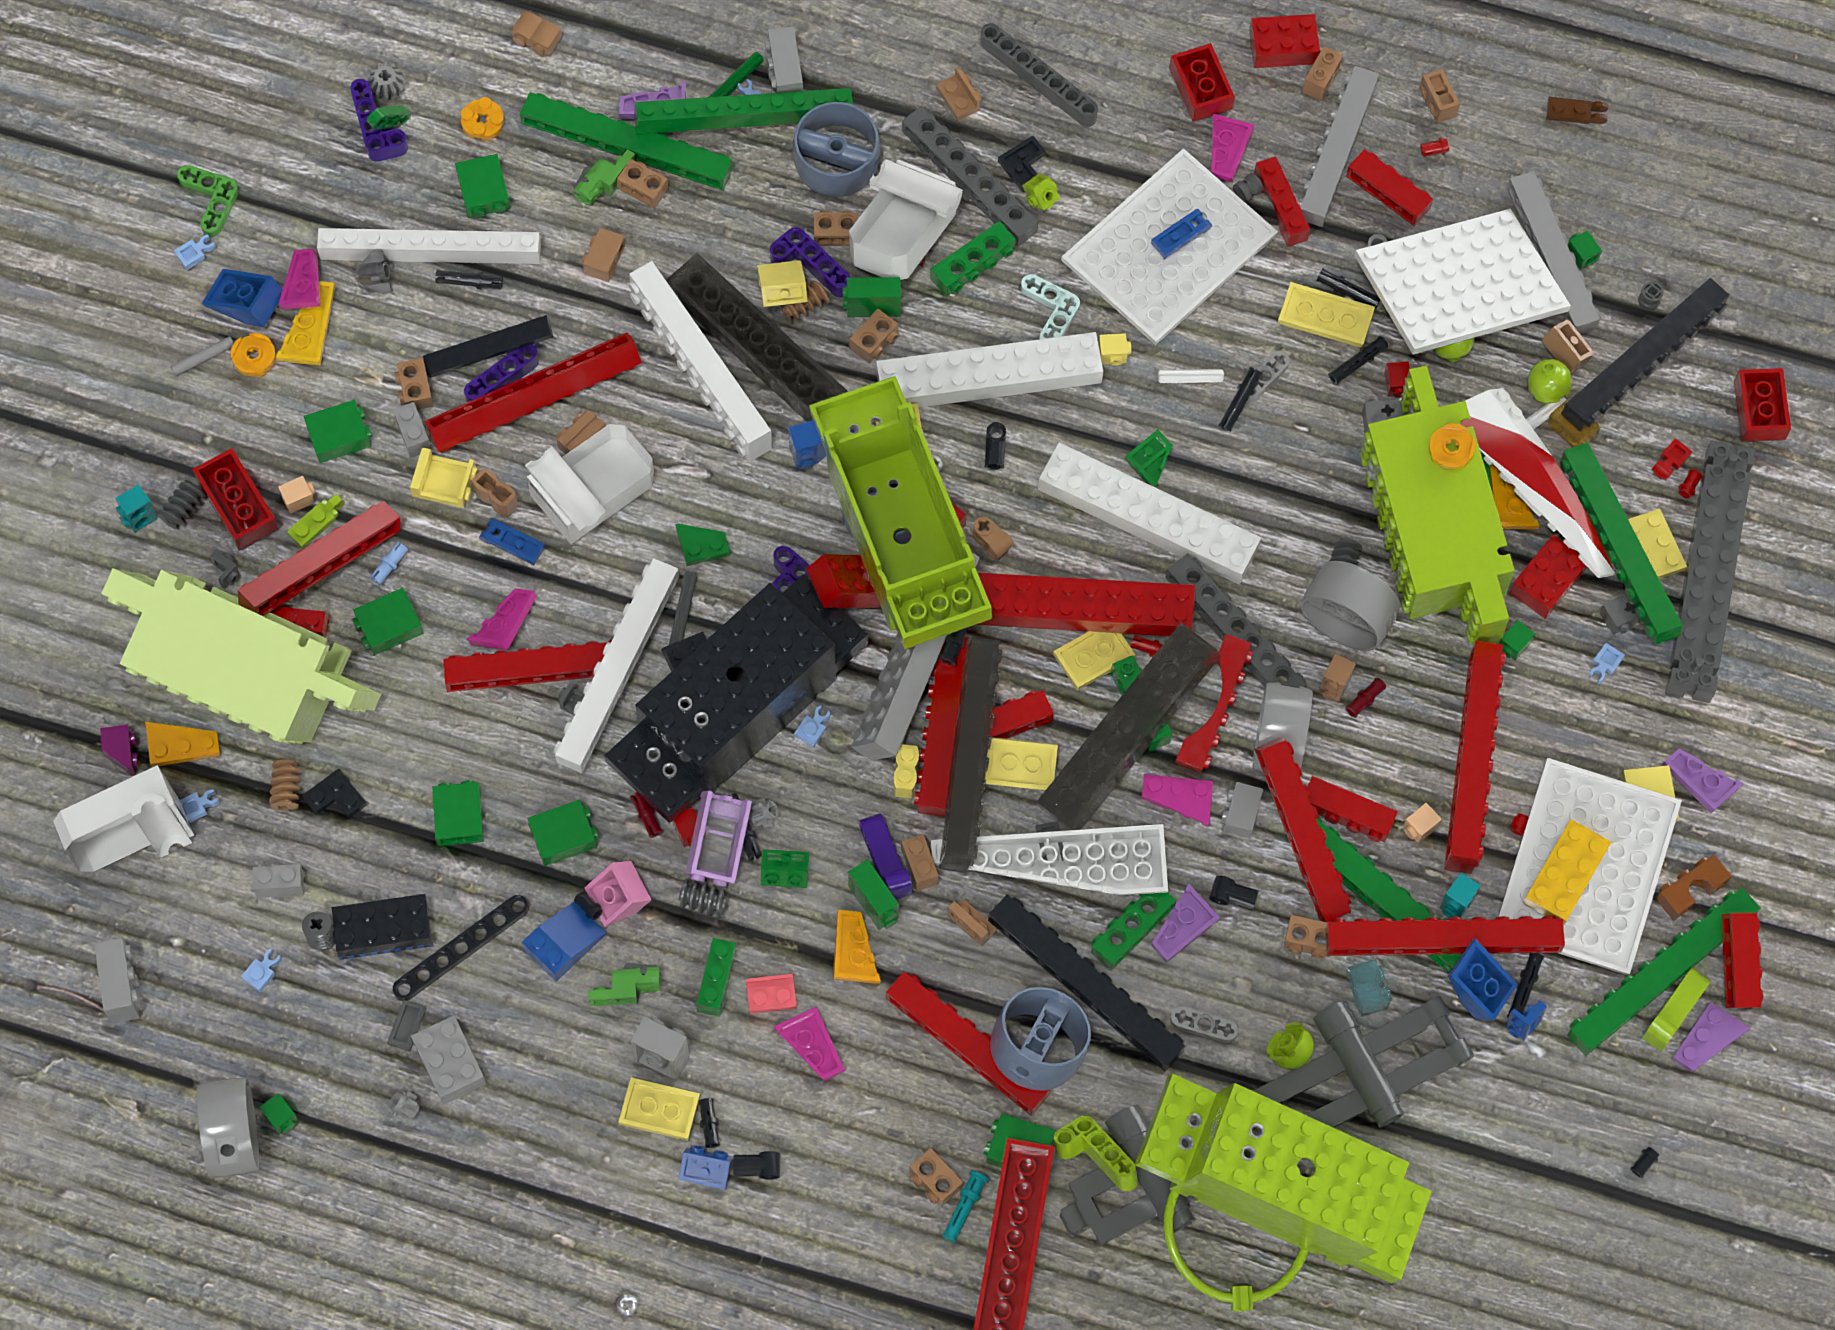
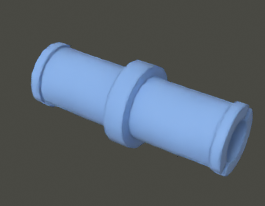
M397 541L386 557L383 556L380 559L381 563L372 575L369 576L370 579L381 586L390 572L396 570L397 563L408 551L407 547Z

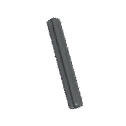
M686 571L684 574L669 645L683 640L697 579L695 572Z

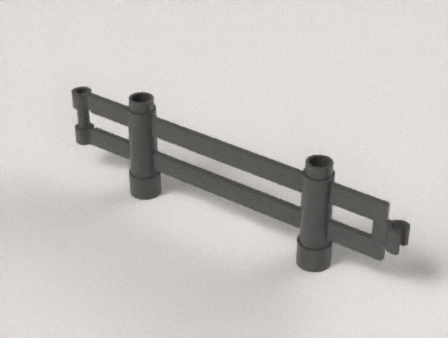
M1441 996L1426 1002L1421 1007L1365 1035H1362L1359 1029L1360 1025L1348 1003L1341 1001L1324 1009L1313 1018L1327 1044L1331 1045L1333 1051L1253 1091L1273 1101L1282 1103L1345 1071L1355 1091L1307 1114V1116L1334 1128L1368 1111L1370 1117H1374L1379 1128L1393 1123L1404 1115L1399 1105L1398 1095L1453 1067L1466 1063L1475 1055L1466 1039H1460L1448 1019L1451 1013ZM1435 1024L1447 1047L1445 1049L1438 1048L1385 1075L1375 1056L1426 1031L1429 1025ZM1139 1105L1127 1107L1111 1116L1105 1122L1115 1143L1134 1164L1149 1127ZM1194 1120L1190 1123L1192 1125H1196L1197 1121ZM1183 1139L1182 1145L1186 1148L1188 1147V1141ZM1136 1166L1138 1180L1147 1196L1101 1218L1092 1198L1116 1185L1098 1168L1068 1183L1077 1202L1062 1208L1059 1216L1070 1237H1075L1091 1228L1101 1246L1156 1217L1160 1219L1161 1223H1164L1165 1205L1171 1191L1169 1188L1172 1182ZM1179 1194L1173 1216L1174 1233L1195 1221L1188 1201L1196 1197H1186Z

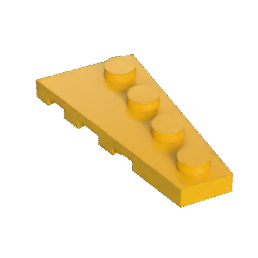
M319 281L320 306L300 308L298 315H295L289 333L286 334L283 340L284 343L281 350H278L275 357L276 361L321 365L335 292V283Z

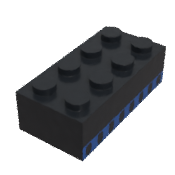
M425 894L331 907L336 952L339 960L433 947L428 901Z

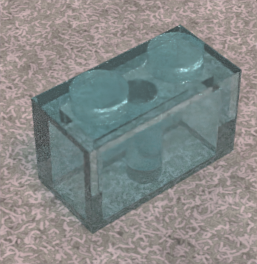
M1376 959L1349 966L1346 975L1360 1016L1363 1017L1387 1010L1390 1001H1392V996L1389 988L1384 986V972L1382 967L1377 965Z

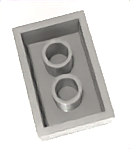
M794 26L768 29V38H764L766 62H768L769 81H771L772 86L771 93L803 91Z
M123 938L94 943L103 1011L111 1024L140 1019L139 1011L143 1010L141 997L138 996L136 988H139V980L132 967L136 966V959L130 945H126Z
M455 1016L411 1035L414 1046L443 1105L486 1085L484 1076Z
M644 1016L631 1040L634 1061L677 1081L689 1059L688 1042L685 1033L674 1027L671 1030L663 1026L664 1023L657 1018L651 1017L649 1019Z

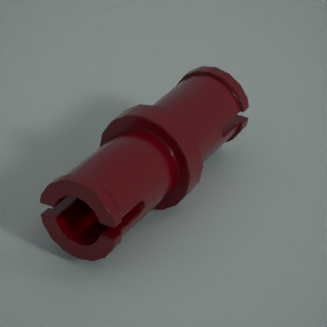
M1375 678L1365 689H1361L1357 693L1358 696L1345 707L1346 712L1351 717L1356 718L1366 706H1371L1374 703V699L1386 689V684L1380 678Z
M637 792L634 793L635 796L631 795L630 799L638 812L637 817L639 821L643 822L649 838L658 836V832L659 834L663 833L654 815L656 813L654 808H651L649 803Z

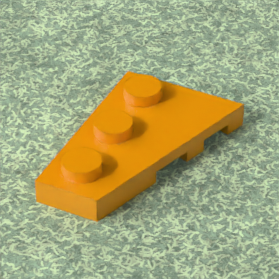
M1494 464L1489 465L1492 494L1502 528L1538 530L1540 527L1538 520L1534 519L1531 508L1514 491L1515 486L1504 481L1499 476L1501 471Z
M145 722L151 767L221 756L217 731Z
M837 911L833 980L880 984L881 980L879 973L877 974L874 955L870 949L869 938L861 912Z

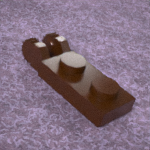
M1549 96L1546 119L1582 124H1605L1608 121L1607 115L1600 113L1591 114V111L1606 112L1608 104L1601 101L1592 102Z

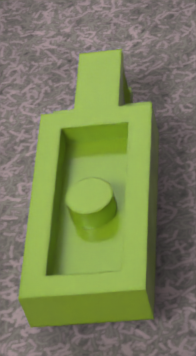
M335 494L328 501L323 500L321 503H318L286 531L287 535L300 548L304 549L336 521V517L339 515L337 511L344 506L343 500Z

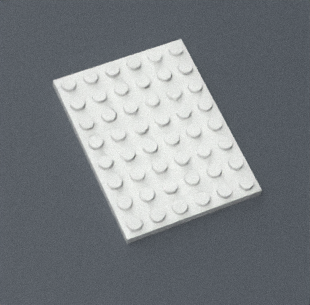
M1183 148L1062 256L1061 261L1154 345H1157L1277 236L1278 231ZM1195 209H1199L1203 213L1202 217L1212 223L1211 229L1206 233L1200 234L1164 259L1151 244V239ZM1192 222L1195 227L1198 225L1196 222Z
M1511 209L1358 249L1354 255L1412 354L1568 312L1571 306Z
M1547 758L1498 917L1506 916L1509 919H1518L1522 916H1531L1533 919H1542L1544 915L1522 904L1568 822L1572 819L1612 843L1564 925L1565 947L1559 954L1629 976L1682 800Z

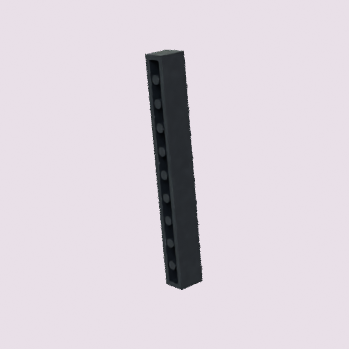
M1709 278L1565 404L1561 415L1580 432L1585 427L1591 428L1597 422V417L1601 413L1603 415L1607 414L1615 401L1619 403L1627 395V391L1630 388L1634 390L1641 383L1642 377H1649L1655 371L1658 363L1664 364L1671 356L1670 353L1673 350L1675 352L1680 350L1687 338L1692 339L1698 333L1699 327L1702 325L1706 327L1714 318L1713 315L1715 313L1721 314L1728 305L1726 301L1730 294L1713 279Z
M1007 894L989 913L988 921L1161 1070L1166 1072L1184 1052L1185 1045L1182 1038L1176 1033L1171 1034L1167 1031L1165 1024L1160 1019H1153L1141 1003H1135L1129 998L1130 995L1126 990L1113 985L1111 978L1104 972L1099 973L1088 958H1082L1076 953L1077 950L1069 942L1064 943L1058 938L1059 935L1053 928H1046L1035 913H1029L1023 908L1024 905L1016 897L1011 898Z

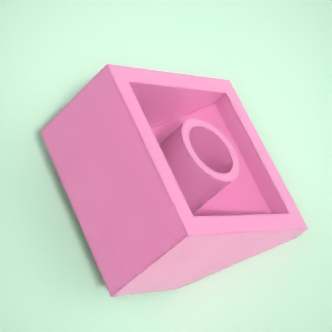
M632 861L611 863L585 887L588 896L595 903L601 905L602 914L600 919L604 927H609L639 912L651 901Z

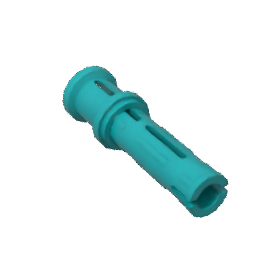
M973 1170L969 1172L970 1178L965 1188L960 1190L961 1199L942 1234L944 1239L956 1243V1239L974 1203L979 1202L981 1198L979 1195L984 1185L989 1182L988 1177Z

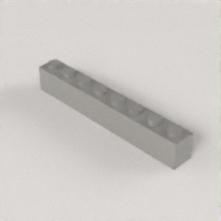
M1354 66L1353 72H1348L1344 82V85H1347L1346 90H1341L1337 101L1340 103L1338 109L1334 108L1330 119L1333 121L1332 126H1327L1324 134L1326 142L1325 144H1320L1317 156L1320 158L1318 162H1313L1310 174H1313L1311 180H1306L1303 192H1306L1305 197H1300L1298 201L1308 223L1323 227L1376 88L1379 73Z
M1534 171L1510 178L1507 190L1526 234L1571 305L1568 312L1562 313L1564 320L1569 319L1580 334L1596 330L1601 320L1600 312L1592 303L1591 291L1585 287L1583 273L1577 269L1575 255L1572 251H1569L1567 237L1564 233H1561L1559 219L1551 210V201L1543 192L1541 179L1537 178Z

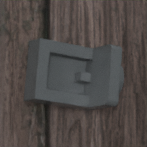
M215 550L210 557L213 565L224 572L218 580L221 587L226 589L237 581L240 573L237 565L234 563V559L226 552L222 554Z
M569 683L567 688L563 687L559 693L560 709L575 716L574 708L578 701L582 702L585 694L575 689L573 683Z

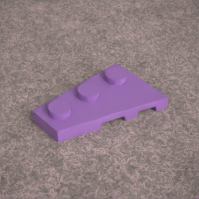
M686 82L679 83V86L668 88V86L660 87V90L648 93L643 91L621 96L619 119L634 120L635 102L686 99Z
M1681 749L1676 750L1661 765H1669L1671 775L1711 814L1744 784L1737 779L1734 781L1724 776L1725 773L1718 769L1715 771L1704 765L1702 760Z
M1188 884L1151 946L1167 963L1218 922L1220 917L1196 890Z
M1710 1002L1672 1060L1692 1073L1713 1058L1718 1052L1732 1044L1737 1038L1748 1032L1750 1027Z

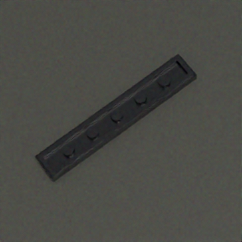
M547 315L423 355L427 376L432 378L553 338L550 320Z

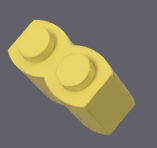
M901 744L898 750L893 783L895 797L912 798L915 794L916 773L919 766V750L917 746Z

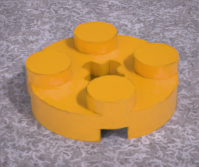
M482 97L481 99L474 100L461 110L462 129L468 137L474 140L477 138L482 139V141H488L501 133L504 124V114L501 107L491 101L490 98ZM479 117H487L486 123H483L482 121H477L479 120Z
M250 333L249 336L238 338L231 348L233 366L239 373L245 376L263 377L276 361L275 347L267 336L260 333ZM257 351L258 357L251 359L248 354Z
M1455 423L1443 425V427L1433 432L1429 442L1431 460L1448 470L1465 468L1472 460L1476 448L1474 437L1472 438L1469 430ZM1455 442V446L1459 447V449L1451 452L1446 448V445Z

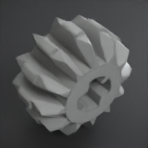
M385 62L382 67L376 64V70H370V77L367 79L371 92L376 93L378 98L383 95L387 100L389 95L396 98L397 92H402V85L405 83L402 70L400 68L397 69L394 63L388 66Z

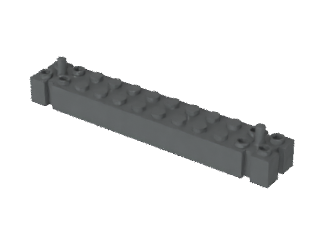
M1714 440L1710 441L1705 453L1703 465L1705 469L1700 483L1678 613L1683 627L1680 637L1674 638L1669 669L1672 670L1668 675L1665 694L1683 698L1685 693L1693 694L1692 700L1706 703L1711 702L1716 692L1718 680L1716 674L1720 668L1751 473L1749 472L1753 466L1755 449L1737 446L1736 450L1728 449V443Z

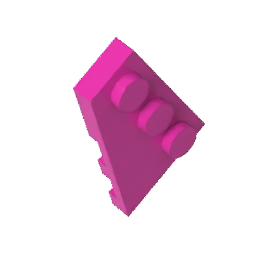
M1213 114L1211 173L1215 177L1233 182L1254 131V124Z
M314 249L294 250L278 304L282 310L320 306L318 257Z
M1144 774L1142 799L1164 809H1171L1182 814L1181 816L1185 818H1192L1201 822L1202 825L1209 827L1213 781Z
M817 1007L774 1026L775 1030L823 1081L845 1072V1068Z

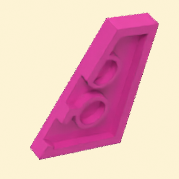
M515 588L497 607V613L490 620H484L480 631L476 635L471 634L467 638L470 645L508 650L537 597L534 591Z

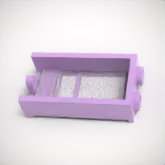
M702 791L684 874L691 875V880L704 882L705 879L713 880V885L726 887L727 884L735 883L752 801H741L732 799L733 797L720 796L712 794L713 792Z

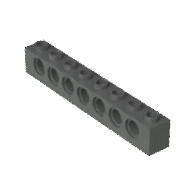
M920 106L902 120V132L951 181L956 182V186L962 189V192L994 224L1000 221L1016 239L1015 245L1017 247L1037 233L1038 219L1036 215L1031 211L1028 212L1023 207L1021 200L1009 193L1005 184L999 183L994 178L993 173L988 168H984L974 154H970L965 149L964 144L950 134L949 129L945 125H941L936 121L931 111H926ZM925 130H930V131H932V132H931V133H925V132H923V131H925ZM943 144V145H946V147H943V148H942V147H939L938 145ZM953 159H959L961 161L954 162ZM973 173L975 176H968L967 174ZM982 188H989L990 190L983 191ZM1002 202L1005 205L999 206L996 203ZM1018 217L1019 220H1012L1011 218Z
M1187 553L1167 568L1165 578L1170 583L1195 585V611L1222 641L1225 634L1257 645V648L1250 649L1254 653L1250 663H1245V667L1264 688L1267 682H1279L1283 686L1295 688L1302 686L1306 688L1307 685L1304 677L1291 668V664L1286 657H1281L1277 653L1275 645L1261 635V631L1255 623L1251 624L1245 612L1231 602V597L1225 590H1220L1213 576L1206 574L1201 569L1202 566L1196 558H1191ZM1196 578L1198 582L1191 583L1187 579ZM1210 594L1213 598L1208 600L1203 598L1202 595ZM1224 610L1228 615L1221 616L1217 611ZM1240 627L1243 631L1235 632L1232 628ZM1262 660H1270L1272 665H1264ZM1284 676L1288 681L1280 682L1276 677Z

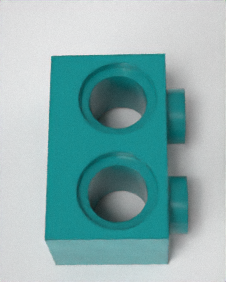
M139 484L115 498L118 504L116 510L120 515V520L126 528L131 527L134 533L158 519L150 499Z
M1461 872L1445 894L1440 909L1443 910V914L1448 918H1462L1474 901L1481 885Z

